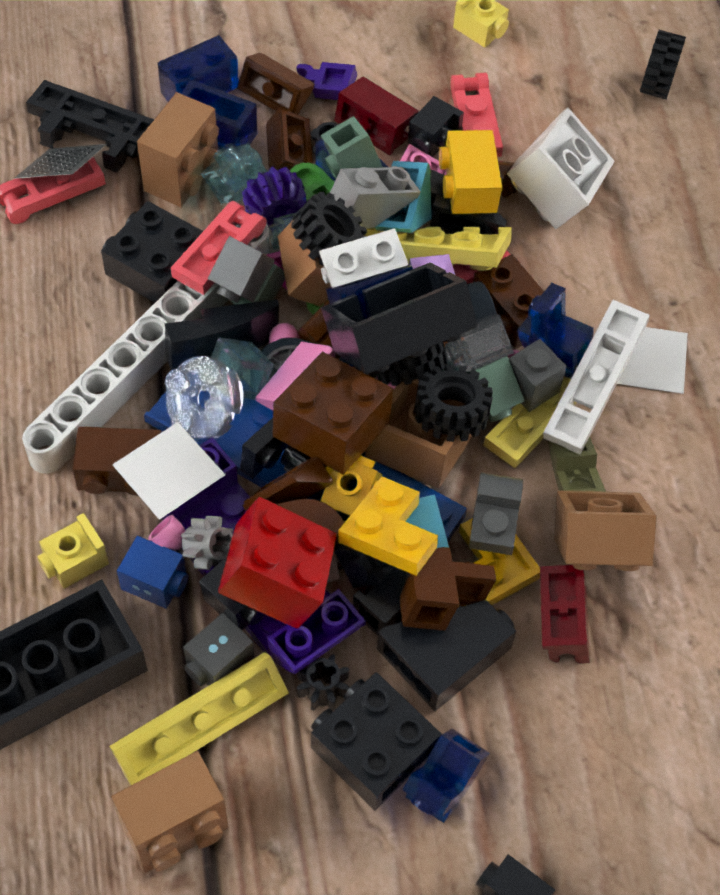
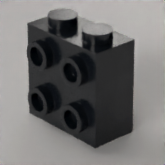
M147 201L138 212L135 211L129 216L125 226L115 236H111L104 243L101 254L105 274L156 303L177 282L176 279L172 278L171 267L203 231Z
M377 672L367 681L363 679L357 680L345 693V701L334 711L329 708L322 712L311 726L313 730L311 732V749L374 811L439 749L442 735Z

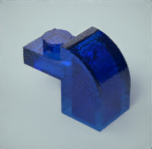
M551 282L541 296L537 295L534 297L529 306L528 317L517 329L524 348L541 339L566 365L564 376L571 379L593 338L594 327L566 316V288Z
M453 728L440 736L425 764L410 775L402 789L407 793L405 797L419 810L434 816L444 823L454 812L474 782L490 753Z

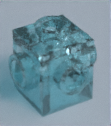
M230 143L213 155L215 161L201 173V176L221 204L241 200L243 198L241 192L247 188V181L256 179L258 172L264 174L268 171L262 164V158L259 153L251 148L249 143L234 147Z

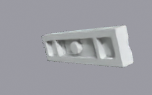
M612 300L543 432L544 439L561 445L577 454L582 453L648 324L649 314ZM574 401L591 408V412L589 413L574 406Z

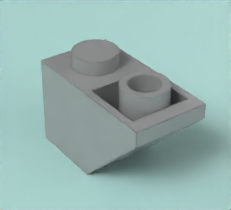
M392 166L340 169L330 193L334 194L336 201L339 198L345 201L344 206L347 209L351 206L355 210L353 215L355 217L360 216L363 221L360 226L370 229L376 227L417 199L421 191L403 167Z

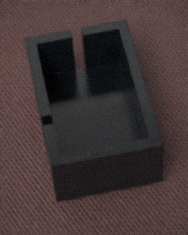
M431 262L362 290L369 318L365 320L358 297L355 294L321 307L334 352L364 374L382 373L388 370L394 362L404 358L419 357L425 354L429 347L441 342L459 340L464 336V332L478 327L466 280L450 272L446 273V270Z

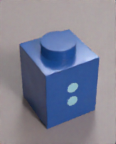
M136 536L117 569L121 590L167 609L174 596L179 597L183 593L189 577L188 573H186L182 554L166 547H161L140 536Z

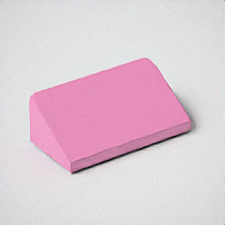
M301 342L255 397V400L273 411V402L322 351L335 358L334 349L326 345Z

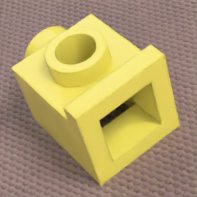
M458 0L455 6L453 28L485 48L495 38H501L506 32L509 25L507 20L509 9L495 0Z
M84 513L76 517V522L39 541L43 553L38 555L37 559L49 579L56 576L64 589L109 565L105 545Z

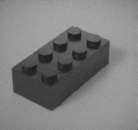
M102 579L0 631V750L148 671L143 649Z

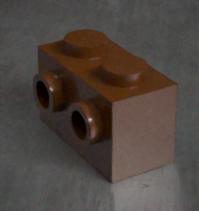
M513 254L501 259L497 268L493 267L490 270L474 273L473 283L478 281L484 283L491 295L498 317L500 337L507 339L514 349L553 329L558 307Z

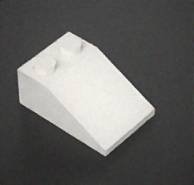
M567 107L517 159L507 175L511 178L515 189L521 194H525L535 205L539 216L543 220L550 222L557 229L589 205L615 161Z

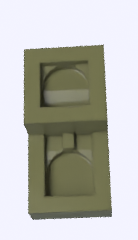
M590 437L581 454L548 441L552 467L559 491L606 492L596 468L597 452Z

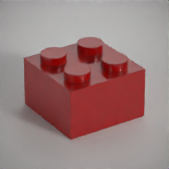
M258 497L235 526L218 593L298 629L323 603L337 533L262 497Z

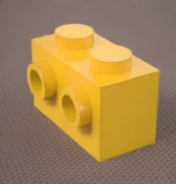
M493 130L448 131L446 147H440L439 167L440 170H446L447 175L443 177L444 198H450L452 214L497 213L502 183Z

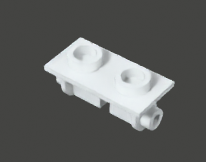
M395 228L319 251L324 268H321L323 280L326 284L330 283L332 289L409 265Z

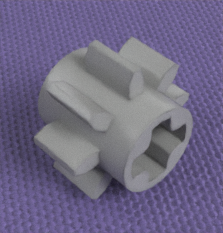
M206 516L205 519L192 518V526L188 527L181 534L184 551L182 555L183 557L195 558L194 568L210 570L211 566L218 565L228 556L233 537V528L221 527L222 517Z

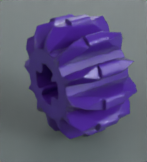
M271 167L264 174L258 172V177L248 180L247 188L241 192L245 211L249 214L257 213L265 217L268 227L273 225L276 229L284 222L290 224L291 218L307 202L302 180L297 176L296 172H290L287 167H283L278 171Z

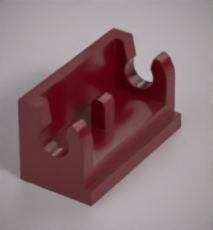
M363 76L339 92L334 121L341 124L354 116L368 133L373 146L390 156L396 148L408 139L409 130L406 128L419 110Z
M573 565L540 566L543 650H548L549 659L555 663H559L560 655L562 654L574 655V660L578 664L590 663L585 571L575 569Z

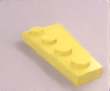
M374 227L366 229L367 233L364 236L367 237L384 231L376 230ZM425 227L416 230L414 234L397 232L408 263H410V258L449 254L452 266L454 264L470 265L471 269L485 271L498 267L511 243L512 227H498V234H480L479 227H463V231L454 234H445L441 227Z

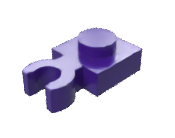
M322 62L320 69H313L308 64H298L296 67L299 75L315 84L313 88L314 97L321 99L338 100L339 92L354 83L358 75L356 66L351 64Z

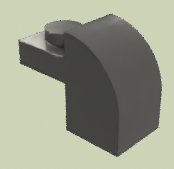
M480 473L472 520L470 549L512 555L522 498L523 479Z

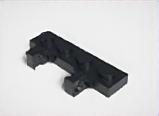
M47 80L40 84L26 102L28 113L41 117V125L38 128L41 145L53 149V144L56 141L62 140L64 131L72 133L73 130L96 137L104 140L107 144L106 147H109V150L102 152L104 168L116 173L126 163L127 156L131 158L137 156V141L154 121L152 118Z

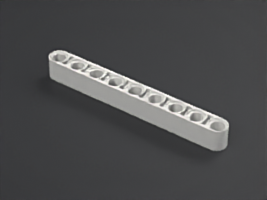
M267 223L263 233L258 238H253L248 246L265 255L270 254L269 228ZM177 281L26 428L22 440L30 466L35 471L45 474L60 469L75 454L78 427H102L167 362L165 356V323L201 319L200 309L221 307L229 300L216 293L220 285L214 283L203 295ZM78 418L75 421L67 422L69 419ZM42 446H50L47 449L38 450Z

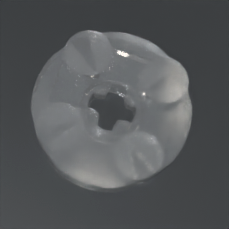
M196 356L184 361L177 369H172L166 376V406L171 419V425L178 422L192 438L197 439L217 438L230 430L233 425L229 424L235 414H240L243 406L242 384L233 368H228L218 358ZM201 390L210 394V399L204 401L205 408H202V405L199 403Z

